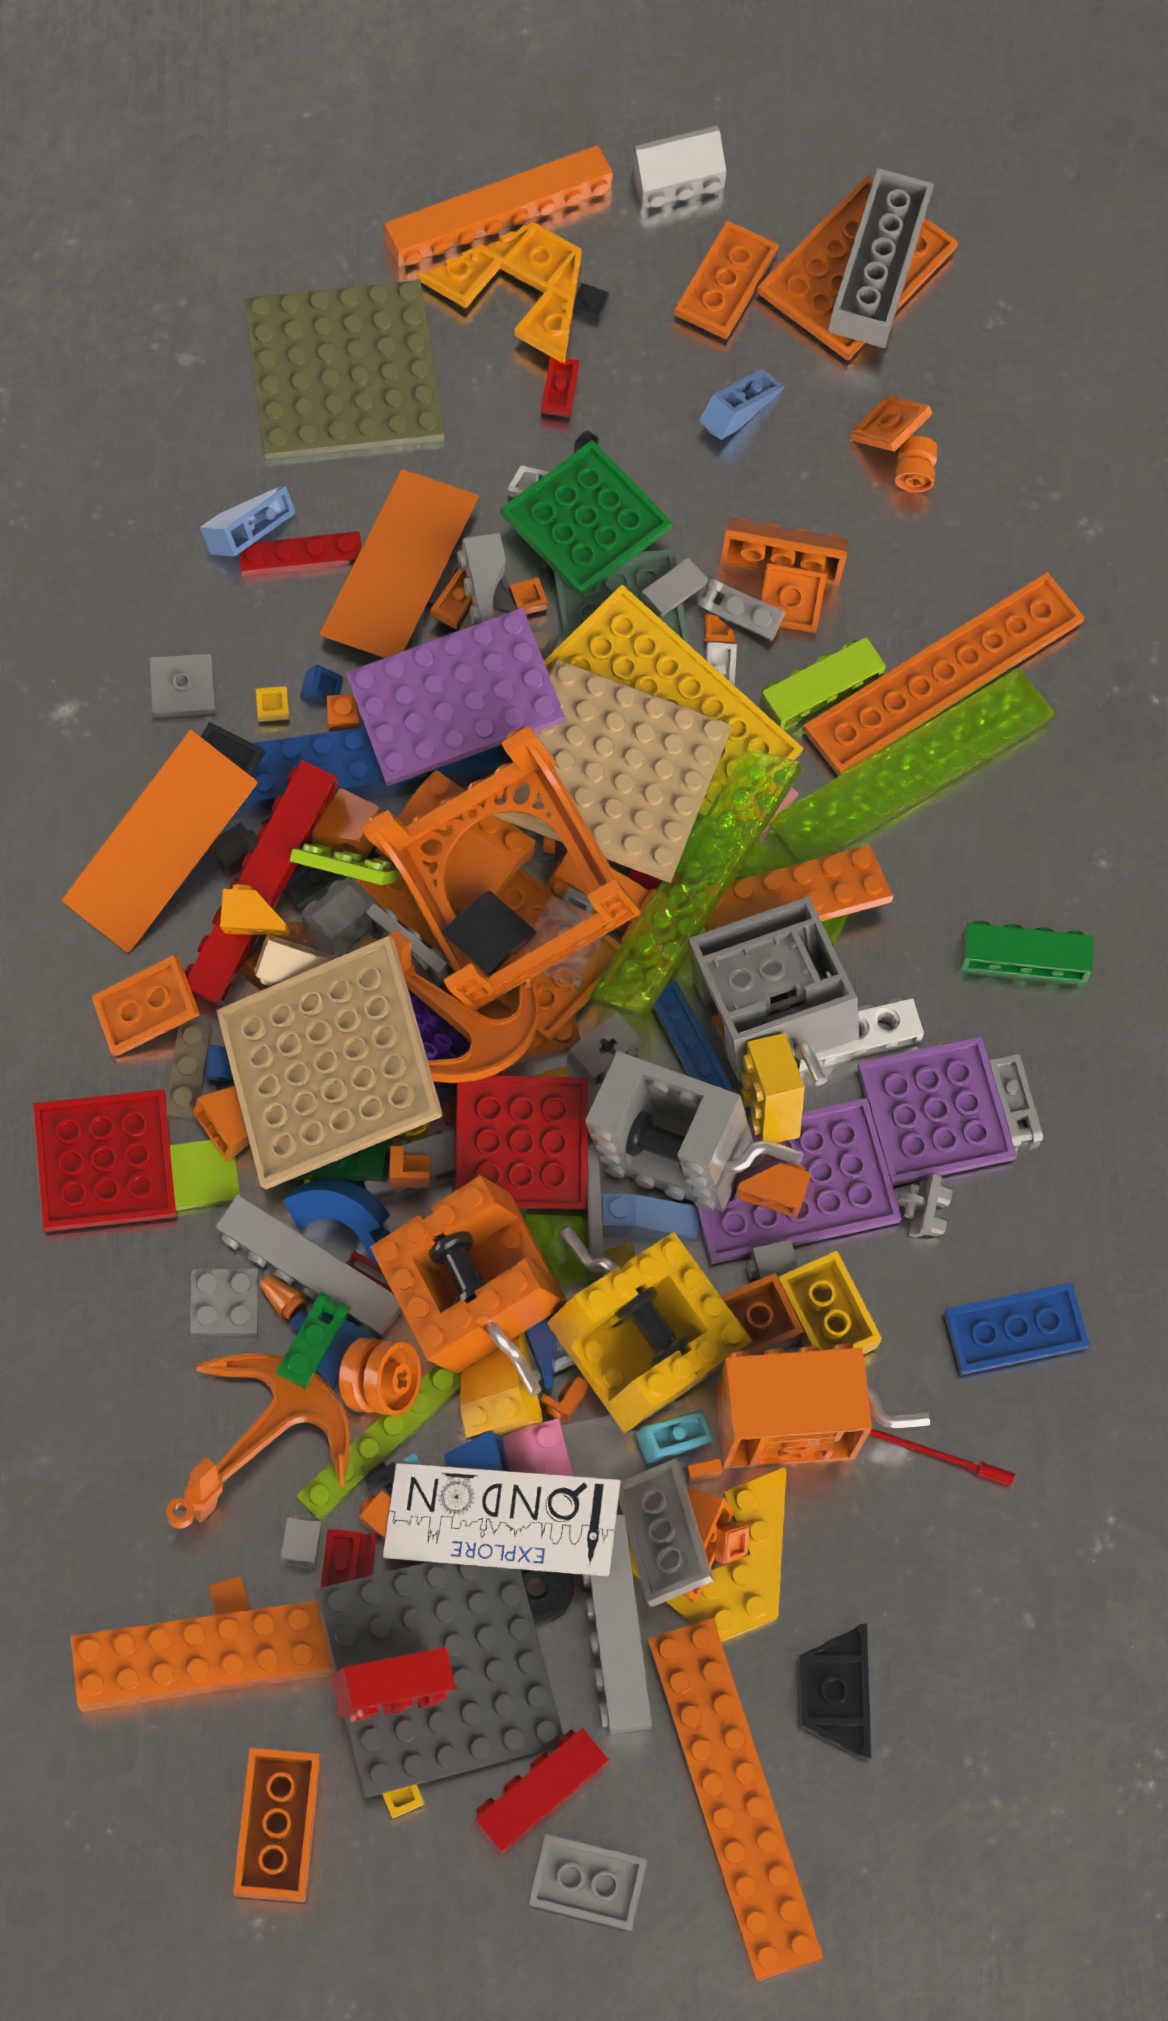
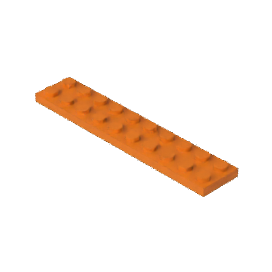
M1046 572L804 724L803 732L840 777L1080 625L1085 617L1050 574Z
M714 1618L648 1638L649 1647L755 1980L758 1981L824 1959Z

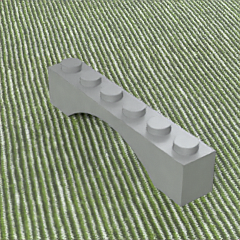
M500 533L463 538L462 550L457 552L460 569H465L467 578H464V589L466 596L472 597L473 606H470V615L474 625L494 618L493 596L504 574L506 557Z

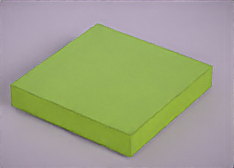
M212 1140L170 1145L176 1211L231 1204L237 1194L240 1195L235 1156L225 1161Z

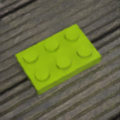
M313 842V844L304 843L303 847L292 849L291 862L379 885L398 882L400 872L398 869L392 868V862L380 858L361 860L362 854L348 850L331 852L332 846Z

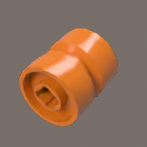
M910 436L899 447L897 458L899 463L897 464L895 483L898 487L909 492H924L933 487L936 469L933 466L936 464L938 450L937 443L934 440L925 436Z

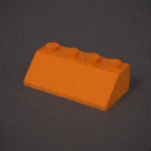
M728 518L720 564L765 572L768 562L827 573L826 584L839 586L847 556L848 539H842L833 534H815L805 529L793 530L782 528L773 523H755L745 518Z

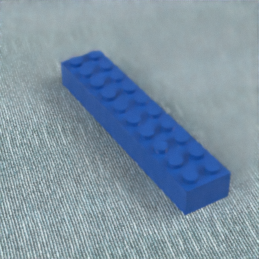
M366 727L254 742L253 744L266 751L253 775L258 784L230 820L274 814L272 812L274 801L279 794L284 795L288 787L286 781L290 771L294 766L298 768L302 760L336 776L339 786L334 796L339 788L365 800H374L414 794L435 770H438L460 787L469 786L474 781L495 772L501 766L498 746L387 787Z

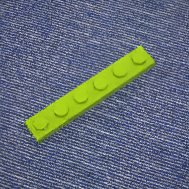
M436 1364L421 1378L417 1398L408 1411L398 1416L381 1415L350 1444L344 1487H339V1481L331 1462L296 1495V1499L312 1516L316 1517L318 1522L323 1520L369 1476L367 1473L372 1468L388 1459L461 1390V1375Z

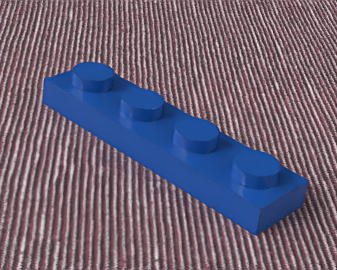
M677 981L648 993L647 999L687 1075L734 1092L731 1082Z

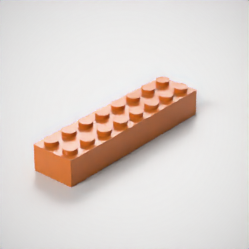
M316 1601L71 1635L77 1706L81 1712L331 1676L334 1674Z

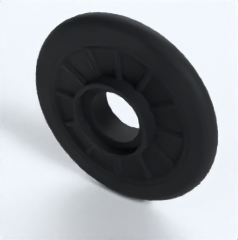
M520 1569L534 1624L550 1622L563 1614L568 1608L574 1593L572 1573ZM535 1576L543 1578L547 1584L545 1592L539 1596H534L527 1590L528 1581Z

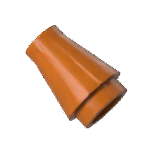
M273 1274L265 1277L259 1286V1289L266 1295L282 1319L287 1318L291 1321L301 1309L306 1310L308 1306V1301L305 1299L303 1292L281 1281Z

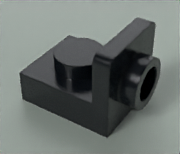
M394 1461L389 1465H386L385 1462L380 1463L367 1473L369 1477L365 1479V1485L369 1491L387 1481L388 1485L384 1486V1489L388 1496L392 1497L396 1468Z

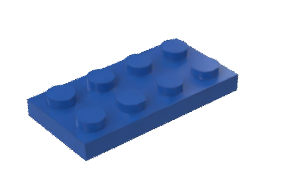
M1072 1283L947 1308L944 1311L960 1375L1083 1350L1090 1346Z

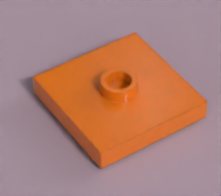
M887 395L850 432V435L854 442L895 452L933 413L929 405Z
M767 562L760 601L785 612L779 628L816 635L827 573Z

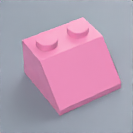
M559 1419L525 1426L502 1437L510 1472L573 1476Z

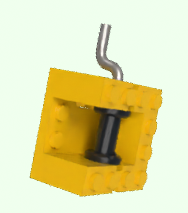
M568 1226L559 1233L578 1261L586 1269L596 1273L603 1270L607 1275L575 1294L547 1322V1325L556 1335L624 1434L721 1369L726 1357H731V1354L734 1352L742 1351L753 1342L675 1232H672L630 1259L622 1268L618 1267L609 1258L600 1257L595 1259L592 1257L571 1226ZM621 1320H625L624 1322H622V1323L619 1324L618 1326L613 1327L617 1322H619V1321H621Z

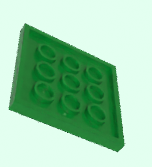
M593 440L500 508V515L580 598L672 529L673 522Z

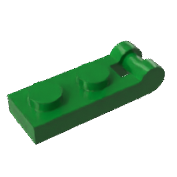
M320 1292L310 1313L276 1370L277 1376L305 1391L351 1311L350 1306L343 1302L340 1305L330 1300L331 1296L324 1292ZM323 1312L333 1316L330 1325L320 1320Z

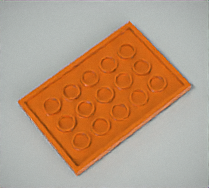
M868 175L757 288V293L847 361L851 359L865 342L829 333L828 329L874 181ZM927 218L923 222L897 310L958 246L957 240Z

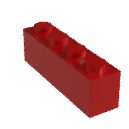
M583 1727L577 1733L573 1729L565 1733L556 1742L559 1748L551 1755L543 1752L531 1762L530 1767L533 1769L523 1778L517 1774L503 1786L505 1794L496 1801L490 1797L475 1810L479 1815L474 1820L475 1825L500 1855L504 1854L608 1765L610 1760Z

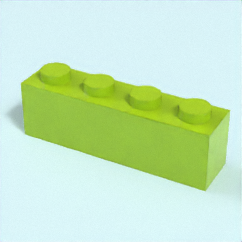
M867 637L858 642L852 640L833 655L825 654L808 668L800 667L783 681H773L766 685L762 690L759 706L769 718L785 731L846 699L884 675L886 665Z

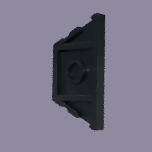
M860 1624L856 1628L834 1637L819 1647L799 1655L800 1727L864 1760H870L867 1624Z

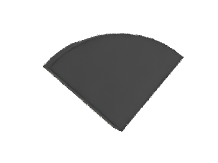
M588 430L583 432L575 440L574 453L591 440L598 444L599 437Z

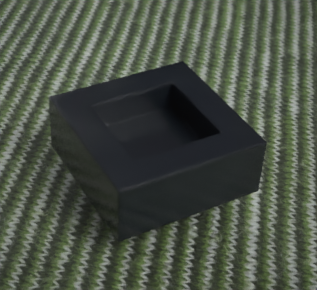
M581 283L575 297L573 314L599 322L609 299V292Z

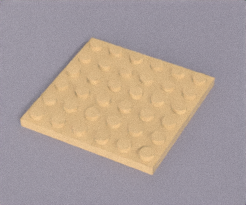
M556 660L550 674V679L566 721L535 732V734L557 764L554 766L556 772L605 858L671 883L732 725ZM524 783L516 789L514 794L516 804H523L528 800L530 796V786ZM540 794L536 804L533 806L534 809L544 808V804L539 802L542 799ZM506 795L502 799L496 800V804L501 805L507 801ZM515 812L493 815L504 821L562 842L553 828L534 816Z
M390 936L216 1010L260 1186L265 1189L274 1187L443 1116L395 941Z

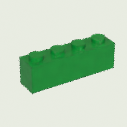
M974 921L967 923L963 932L961 970L1086 983L1092 973L1094 936L1085 935L1081 931L1061 933L1053 932L1052 929L1046 927L1033 930L1023 929L1017 924L995 926L986 921Z

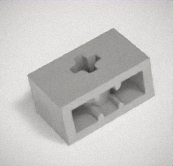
M616 1011L568 1050L567 1061L581 1077H588V1083L595 1082L597 1085L600 1082L603 1083L617 1051L636 1058L641 1054L640 1049L643 1038Z

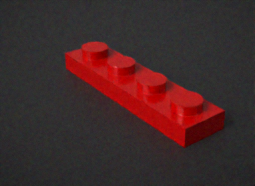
M360 531L255 542L239 553L242 577L354 565L362 549Z

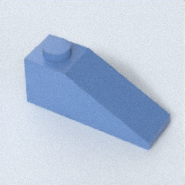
M760 369L714 393L699 422L712 435L717 436L721 440L738 431L783 390L784 386L764 369Z
M280 486L218 514L201 526L200 529L210 555L236 556L293 516L296 511L287 487Z
M603 1193L601 1202L603 1236L663 1239L672 1232H675L679 1239H699V1217L696 1206L634 1194Z

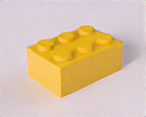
M786 1033L747 1041V1053L742 1056L745 1072L741 1073V1079L744 1089H740V1096L744 1108L749 1107L752 1116L749 1117V1122L753 1135H759L760 1141L765 1140L775 1143L799 1138L805 1087Z
M838 1251L778 1277L804 1330L800 1340L803 1347L817 1346L820 1351L833 1350V1346L838 1344H853V1348L863 1347V1354L877 1349L882 1337Z

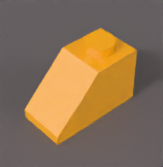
M238 884L233 885L232 889H223L220 927L225 934L267 935L268 933L274 936H289L290 930L286 923L256 890H252L251 886Z

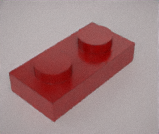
M550 356L541 413L570 418L580 360L566 358L563 364Z

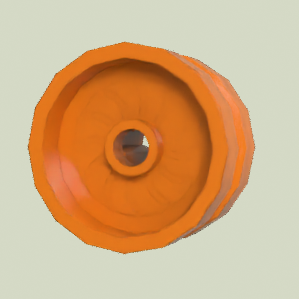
M359 1338L349 1346L344 1354L339 1374L341 1396L349 1408L359 1412H377L382 1415L398 1416L408 1411L417 1398L421 1383V1366L419 1356L413 1346L407 1342L384 1341L376 1338Z

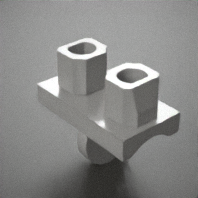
M931 1174L929 1179H920L917 1185H910L908 1193L898 1195L897 1203L905 1207L904 1216L911 1218L907 1235L917 1238L925 1234L939 1236L945 1233L947 1220L945 1217L936 1215L935 1210L936 1206L944 1208L949 1205L953 1190L941 1184V1176Z

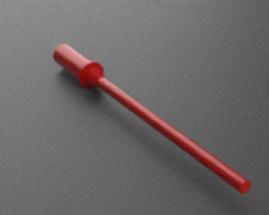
M873 1428L869 1433L870 1435L967 1467L976 1473L978 1477L980 1475L1010 1486L1015 1477V1473L984 1463L983 1460L981 1462L967 1461Z

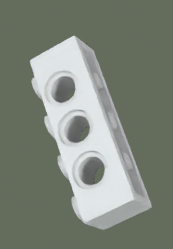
M894 998L887 1001L885 1005L874 1008L872 1005L859 1007V1031L862 1036L857 1040L817 1053L816 1057L821 1067L920 1044L924 1031L913 998L908 1000ZM879 1021H886L891 1024L893 1029L883 1030L877 1023ZM795 1055L794 1059L799 1072L807 1071L808 1068L804 1060L798 1059Z

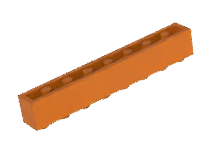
M596 145L384 223V240L398 267L407 264L413 265L423 258L434 254H443L450 248L461 244H470L477 238L497 234L502 229L524 224L529 219L540 215H548L554 210L567 205H575L588 197L600 196L611 189L613 172L601 149Z

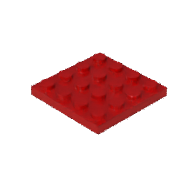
M489 1076L476 1081L456 1083L455 1191L482 1175L509 1192L518 1209H587L588 1127L585 1120L588 1116V1077Z
M165 1089L33 1103L44 1232L177 1217Z

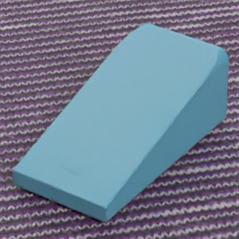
M703 1410L643 1426L636 1433L637 1441L647 1464L675 1456L714 1441Z

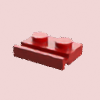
M327 1529L320 1588L372 1576L377 1534Z

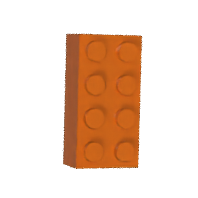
M249 1748L233 1888L235 1897L306 1903L321 1765L320 1754Z

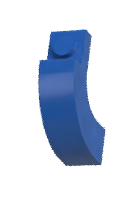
M327 1178L310 1181L294 1188L283 1199L298 1228H302L320 1219L341 1221L357 1234L374 1266L378 1264L370 1246L390 1234L387 1229H384L383 1223L391 1215L385 1206L369 1191L349 1181Z

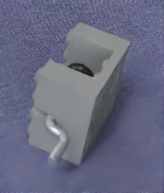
M810 897L688 938L693 981L704 1005L715 1002L723 1020L727 1057L737 1080L741 1081V1073L745 1072L742 1056L747 1053V1041L786 1033L793 1056L796 1055L798 1059L804 1060L816 1086L824 1084L827 1078L816 1054L859 1039L858 997ZM796 989V996L789 998L787 992Z
M617 1051L585 1120L607 1173L617 1178H623V1176L633 1178L638 1185L647 1189H653V1187L665 1190L668 1196L677 1200L687 1198L695 1201L696 1206L706 1211H713V1209L724 1211L740 1173L747 1169L758 1155L769 1154L796 1165H800L803 1158L802 1152L772 1141L762 1140L753 1142L739 1094Z

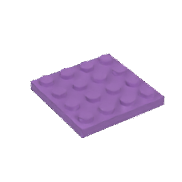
M982 1037L858 1062L857 1069L865 1098L869 1102L892 1186L930 1178L931 1174L941 1176L1015 1160L1017 1155Z

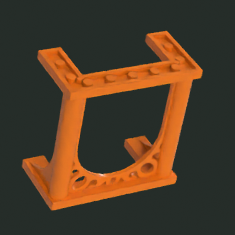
M530 726L515 729L507 736L506 740L501 742L506 753L514 763L501 765L492 776L485 780L480 779L471 783L467 787V791L458 796H450L440 803V807L430 813L424 812L417 815L408 826L405 827L389 810L374 813L367 819L365 824L360 826L366 838L396 865L451 966L454 974L443 979L448 990L466 1006L475 1011L641 914L634 900L616 878L556 772L554 766L557 763L552 754ZM524 783L530 786L528 800L523 804H516L514 800L516 789ZM540 794L542 799L539 802L544 804V808L534 809L533 806L536 804ZM506 795L507 801L497 805L495 801L502 799ZM477 812L476 817L470 818L472 814ZM507 812L528 814L547 823L558 834L591 893L587 897L598 913L489 976L442 933L457 917L446 893V864L457 840L478 821L495 814ZM453 827V832L449 836L443 837L440 834ZM428 840H437L442 843L443 849L437 855H428L423 852L422 844ZM424 862L428 864L437 863V870L431 874V867L429 865L425 867Z

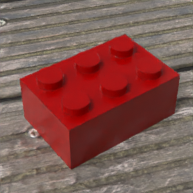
M447 1647L348 1666L331 1676L339 1718L350 1717V1722L370 1719L371 1716L378 1714V1710H384V1715L404 1712L405 1709L413 1707L412 1703H418V1708L438 1705L439 1702L447 1700L446 1694L456 1689Z

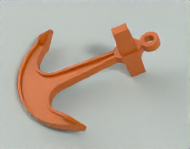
M396 929L387 935L395 941L407 988L460 1032L470 1044L469 1051L456 1059L428 1060L434 1082L461 1083L487 1078L508 1068L526 1052L535 1037L540 1014V1002L536 985L532 978L520 984L516 1013L504 1019H491L466 1006L458 999L415 973L414 964L411 963V940ZM366 939L361 943L360 948L369 945L373 942H376L379 939Z
M245 1353L219 1357L197 1364L196 1370L199 1372L225 1377L259 1379L270 1387L273 1399L269 1407L217 1465L205 1457L190 1472L189 1483L184 1487L185 1498L173 1499L167 1505V1522L175 1528L187 1527L191 1524L193 1518L202 1523L216 1509L218 1496L223 1490V1482L288 1427L296 1423L307 1422L315 1424L325 1432L328 1437L331 1462L339 1481V1487H344V1479L349 1462V1423L341 1401L328 1383L315 1373L306 1391L276 1375V1370L284 1357L272 1354ZM177 1510H184L186 1514L183 1516H176L174 1512Z

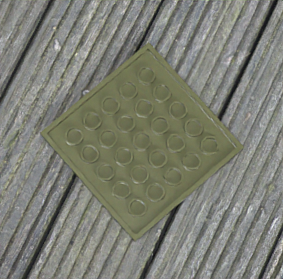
M421 280L244 298L265 460L445 440Z

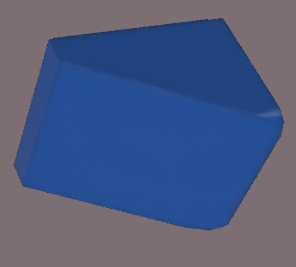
M316 664L305 673L300 697L306 700L327 703V695H339L343 676Z

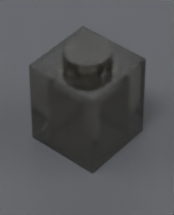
M240 822L214 840L210 846V853L227 878H230L244 869L242 868V863L245 856L250 850L254 852L259 840H257V835L252 829L247 831Z

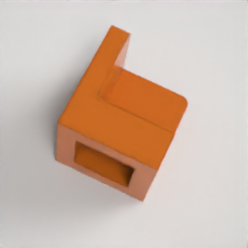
M391 1146L390 1188H430V1156L404 1154V1146Z

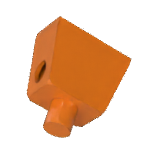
M339 788L311 833L314 842L332 846L331 852L353 851L362 854L361 859H365L369 856L375 845L366 838L360 826L365 824L371 815L380 812L381 809L377 805Z
M235 1086L198 1097L193 1114L225 1161L230 1160L250 1145Z

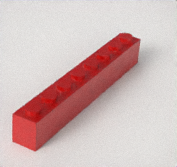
M303 760L298 768L294 766L290 771L286 781L288 787L284 795L279 794L272 806L273 816L269 823L265 822L261 826L257 835L259 842L254 852L250 850L242 863L244 870L239 880L235 878L229 889H232L233 885L238 884L251 886L252 890H256L273 910L298 864L290 861L292 849L301 848L304 846V843H309L312 838V831L326 811L339 786L336 776ZM222 907L218 908L213 917L212 924H214L210 935H205L198 946L197 952L200 953L194 964L190 963L185 970L192 994L219 1008L223 1007L260 936L225 934L220 927Z

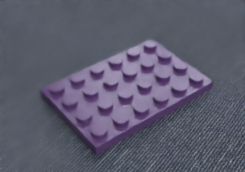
M523 608L346 672L387 787L502 745L501 742L506 740L507 736L515 729L530 726L534 732H538L566 721Z
M867 1098L803 1111L800 1137L777 1143L802 1152L803 1158L800 1165L805 1168V1171L811 1172L797 1218L735 1199L740 1182L779 1163L785 1165L791 1163L769 1154L758 1155L752 1164L740 1173L723 1212L716 1209L706 1211L696 1206L711 1264L750 1256L752 1249L787 1240H791L792 1246L899 1223L902 1219ZM748 1123L753 1142L760 1141L759 1135H753L750 1123Z

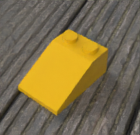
M522 1333L511 1341L523 1353L532 1370L525 1333ZM495 1350L461 1372L460 1409L467 1439L473 1440L490 1431L503 1437L525 1426L543 1422L538 1394L534 1396L529 1395L514 1364L502 1350Z

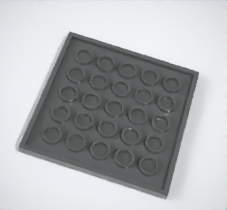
M427 1562L318 1588L314 1591L334 1674L348 1666L447 1647L456 1689L446 1694L447 1700L426 1708H418V1703H412L413 1707L392 1715H384V1710H378V1714L371 1716L370 1719L358 1722H350V1717H345L364 1798L559 1747L556 1742L563 1736L520 1569Z

